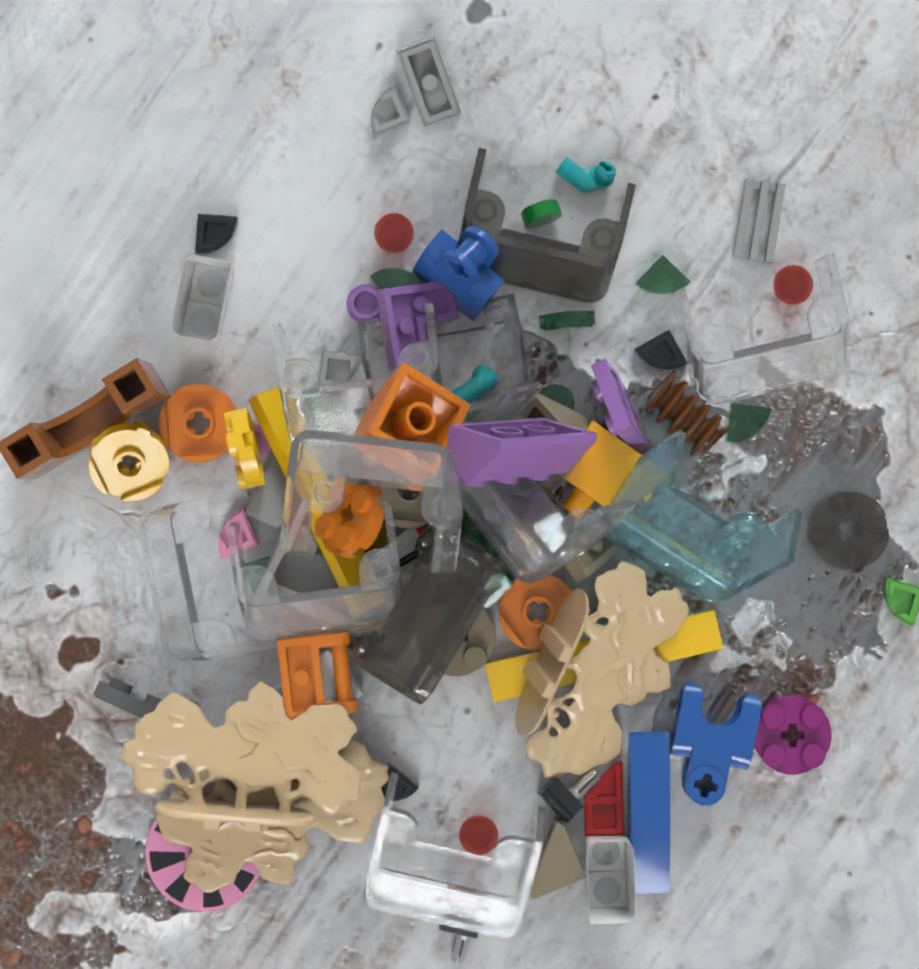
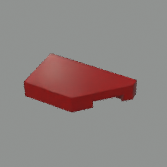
M615 761L600 777L601 779L583 796L585 836L624 835L623 762Z

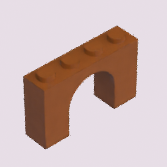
M136 358L104 377L102 381L105 387L85 402L47 422H30L1 440L0 452L17 479H38L89 448L93 439L98 437L104 430L117 424L130 423L169 399L171 395L153 365Z

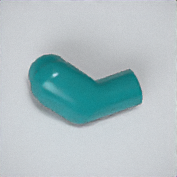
M566 157L555 173L580 192L589 193L606 189L612 185L616 176V168L608 161H601L597 166L583 169Z
M479 365L473 370L472 379L451 392L470 404L496 388L498 383L497 373L492 371L489 365Z

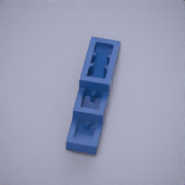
M629 732L627 803L629 809L628 839L634 849L635 894L669 893V733Z

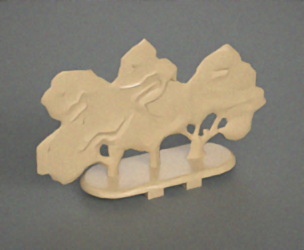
M621 561L618 563L616 570L606 571L596 578L594 587L599 603L595 613L588 616L589 599L584 590L577 588L571 591L564 599L552 626L544 624L538 637L543 642L536 661L528 659L523 670L527 681L521 692L515 714V726L518 733L522 736L532 734L540 726L545 715H547V727L536 731L527 740L525 746L528 758L542 764L544 779H559L566 772L581 776L598 765L608 764L621 757L623 752V732L612 713L615 705L621 702L628 706H633L644 700L647 693H659L671 687V674L668 662L655 655L654 647L668 638L675 637L688 616L689 608L687 602L682 601V594L679 589L661 590L653 596H648L645 570ZM601 617L608 618L609 623L604 626L596 624V621ZM584 631L590 637L589 644L579 651L577 656L572 658ZM566 669H573L577 675L573 689L563 697L554 698ZM573 698L575 701L569 707L563 704L564 700ZM557 707L566 711L569 716L570 725L567 728H562L555 719L560 714L555 711ZM551 727H554L558 732L556 737L550 736L549 731Z
M260 681L249 691L246 701H237L225 711V724L220 727H212L197 704L177 693H171L158 703L155 711L145 714L136 723L135 739L123 744V752L119 755L121 760L133 768V785L141 794L153 795L162 792L167 785L174 784L181 788L189 797L162 800L154 806L155 812L172 818L203 820V829L219 830L222 822L243 823L244 832L255 833L261 832L262 825L306 826L313 824L316 820L310 811L291 806V803L299 797L310 798L324 812L334 814L337 810L343 808L348 800L358 799L360 794V771L338 755V751L345 748L352 736L357 732L355 723L348 718L349 712L339 704L311 705L306 712L291 720L285 715L284 698L263 681ZM184 762L188 764L194 772V784H190V778L184 777L182 779L176 767L177 763ZM165 769L171 770L174 775L173 779L165 778ZM208 770V777L201 781L200 772ZM217 778L231 780L237 787L236 802L203 799L202 788L208 782ZM297 778L300 781L298 789L290 791L292 780ZM266 787L274 788L280 805L247 803V795L252 791L257 792Z
M355 740L350 741L345 748L338 751V755L360 771L359 798L348 800L343 808L331 814L320 809L312 799L303 796L299 797L291 803V806L310 811L316 820L313 824L306 826L262 825L261 832L255 833L244 832L243 823L222 822L220 829L215 830L203 829V820L172 818L158 813L155 817L165 841L192 848V852L186 859V868L183 876L189 883L196 884L199 890L205 893H212L228 884L234 883L237 873L240 872L247 861L255 864L257 870L261 873L262 879L289 886L296 871L295 862L303 859L309 849L310 844L305 834L310 828L315 826L325 831L327 835L337 841L359 844L365 842L373 828V820L381 813L382 807L386 802L381 787L389 779L387 773L388 764L372 761L365 745ZM208 770L200 772L201 781L208 777ZM194 774L188 777L190 778L191 785L195 783ZM217 778L208 782H214L215 787L210 795L203 797V799L216 800L221 797L222 801L236 802V792L225 782V779ZM297 778L291 782L290 791L298 789L300 781ZM266 787L257 792L252 791L247 795V803L280 805L275 790L271 787ZM184 791L172 792L169 799L189 797Z

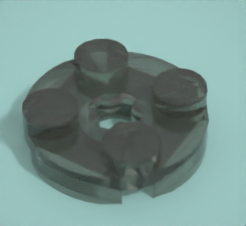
M836 492L824 498L814 508L808 523L807 539L812 545L815 554L826 564L843 570L858 569L872 564L881 556L888 543L889 529H887L884 510L876 500L860 492ZM850 520H853L856 523L854 530L858 535L855 539L848 537L843 541L840 538L842 532L839 526L841 523L847 524Z

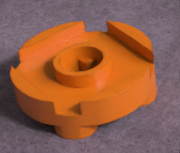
M189 384L183 386L169 397L160 411L159 432L161 438L175 455L185 461L194 463L214 461L229 451L226 440L228 431L224 413L237 410L236 406L226 393L211 385ZM202 412L203 418L210 419V426L204 428V434L197 435L196 429L189 428L188 425L190 420L195 419V413Z
M358 476L349 479L340 477L334 481L331 487V496L327 501L324 512L315 524V534L317 537L322 538L323 544L329 552L352 559L357 557L353 553L359 548L367 550L373 544L382 527L385 508L378 506V495L383 496L382 489L378 484Z
M542 571L525 573L512 580L504 589L498 604L499 622L506 636L519 647L540 651L543 642L538 637L544 624L552 626L560 606L571 592V589L558 577ZM532 601H535L537 604L543 602L547 604L548 608L544 611L547 618L544 621L540 622L538 618L530 620L527 617V614L531 611L528 605Z

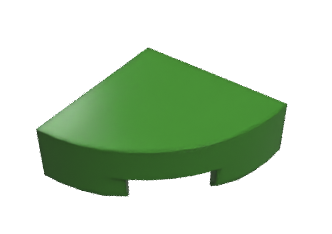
M885 577L883 594L887 607L901 622L914 627L919 611V587Z

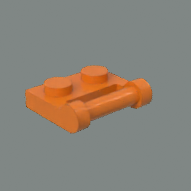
M349 630L277 639L285 715L289 719H295L300 714L306 712L311 705L339 704L349 713L358 711L357 698H354L352 693L347 644L351 643ZM331 647L337 695V699L333 701H325L319 648Z

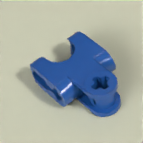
M475 226L467 227L458 242L442 229L422 252L412 270L425 283L435 281L446 287L456 297L459 303L458 310L472 321L488 305L505 281L490 269L491 264L499 254L498 245L488 233Z
M686 681L681 686L669 741L670 755L686 758L682 775L684 792L695 803L702 806H710L717 803L723 797L730 767L748 770L753 755L762 704L758 695L745 694L738 699L734 714L728 721L721 724H712L705 719L702 712L704 695L702 688L695 682ZM704 774H706V778L712 782V786L704 787L703 792L700 793V789L694 783L696 780H702Z

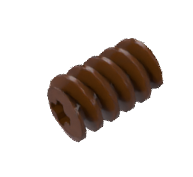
M674 370L647 397L649 400L644 411L648 413L658 408L660 412L655 422L660 424L669 419L671 423L666 433L671 435L681 431L682 435L678 445L682 446L692 442L694 445L689 455L694 457L710 449L730 429L731 425L718 429L722 416L715 414L707 418L706 416L711 405L704 403L696 407L695 404L699 398V394L696 391L684 396L683 394L688 383L683 380L673 385L672 383L677 373Z

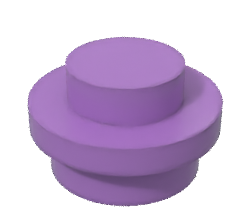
M364 284L355 287L349 293L346 302L347 311L356 322L372 324L380 319L376 290L379 289L377 287Z

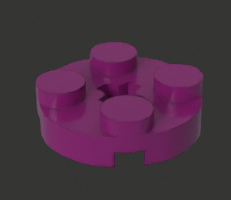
M790 694L775 697L767 702L768 704L761 710L754 750L762 761L777 772L788 775L806 773L822 765L832 740L830 722L822 708L805 697ZM789 724H795L796 730L801 731V738L796 739L793 745H789L788 740L781 739V732L788 731Z

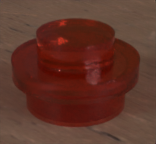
M390 213L383 216L377 222L374 235L381 249L389 253H400L411 245L414 230L411 222L405 216L398 213Z
M789 265L777 272L773 280V290L776 297L789 305L802 303L810 296L813 289V280L810 273L798 265Z
M474 815L462 823L459 830V840L467 852L474 855H484L496 846L498 829L490 818L484 815Z

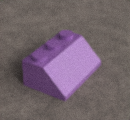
M546 418L449 425L445 473L462 479L461 484L470 487H484L488 480H494L503 484L518 483L519 477L536 481L549 480V474L566 473L596 442L597 433Z

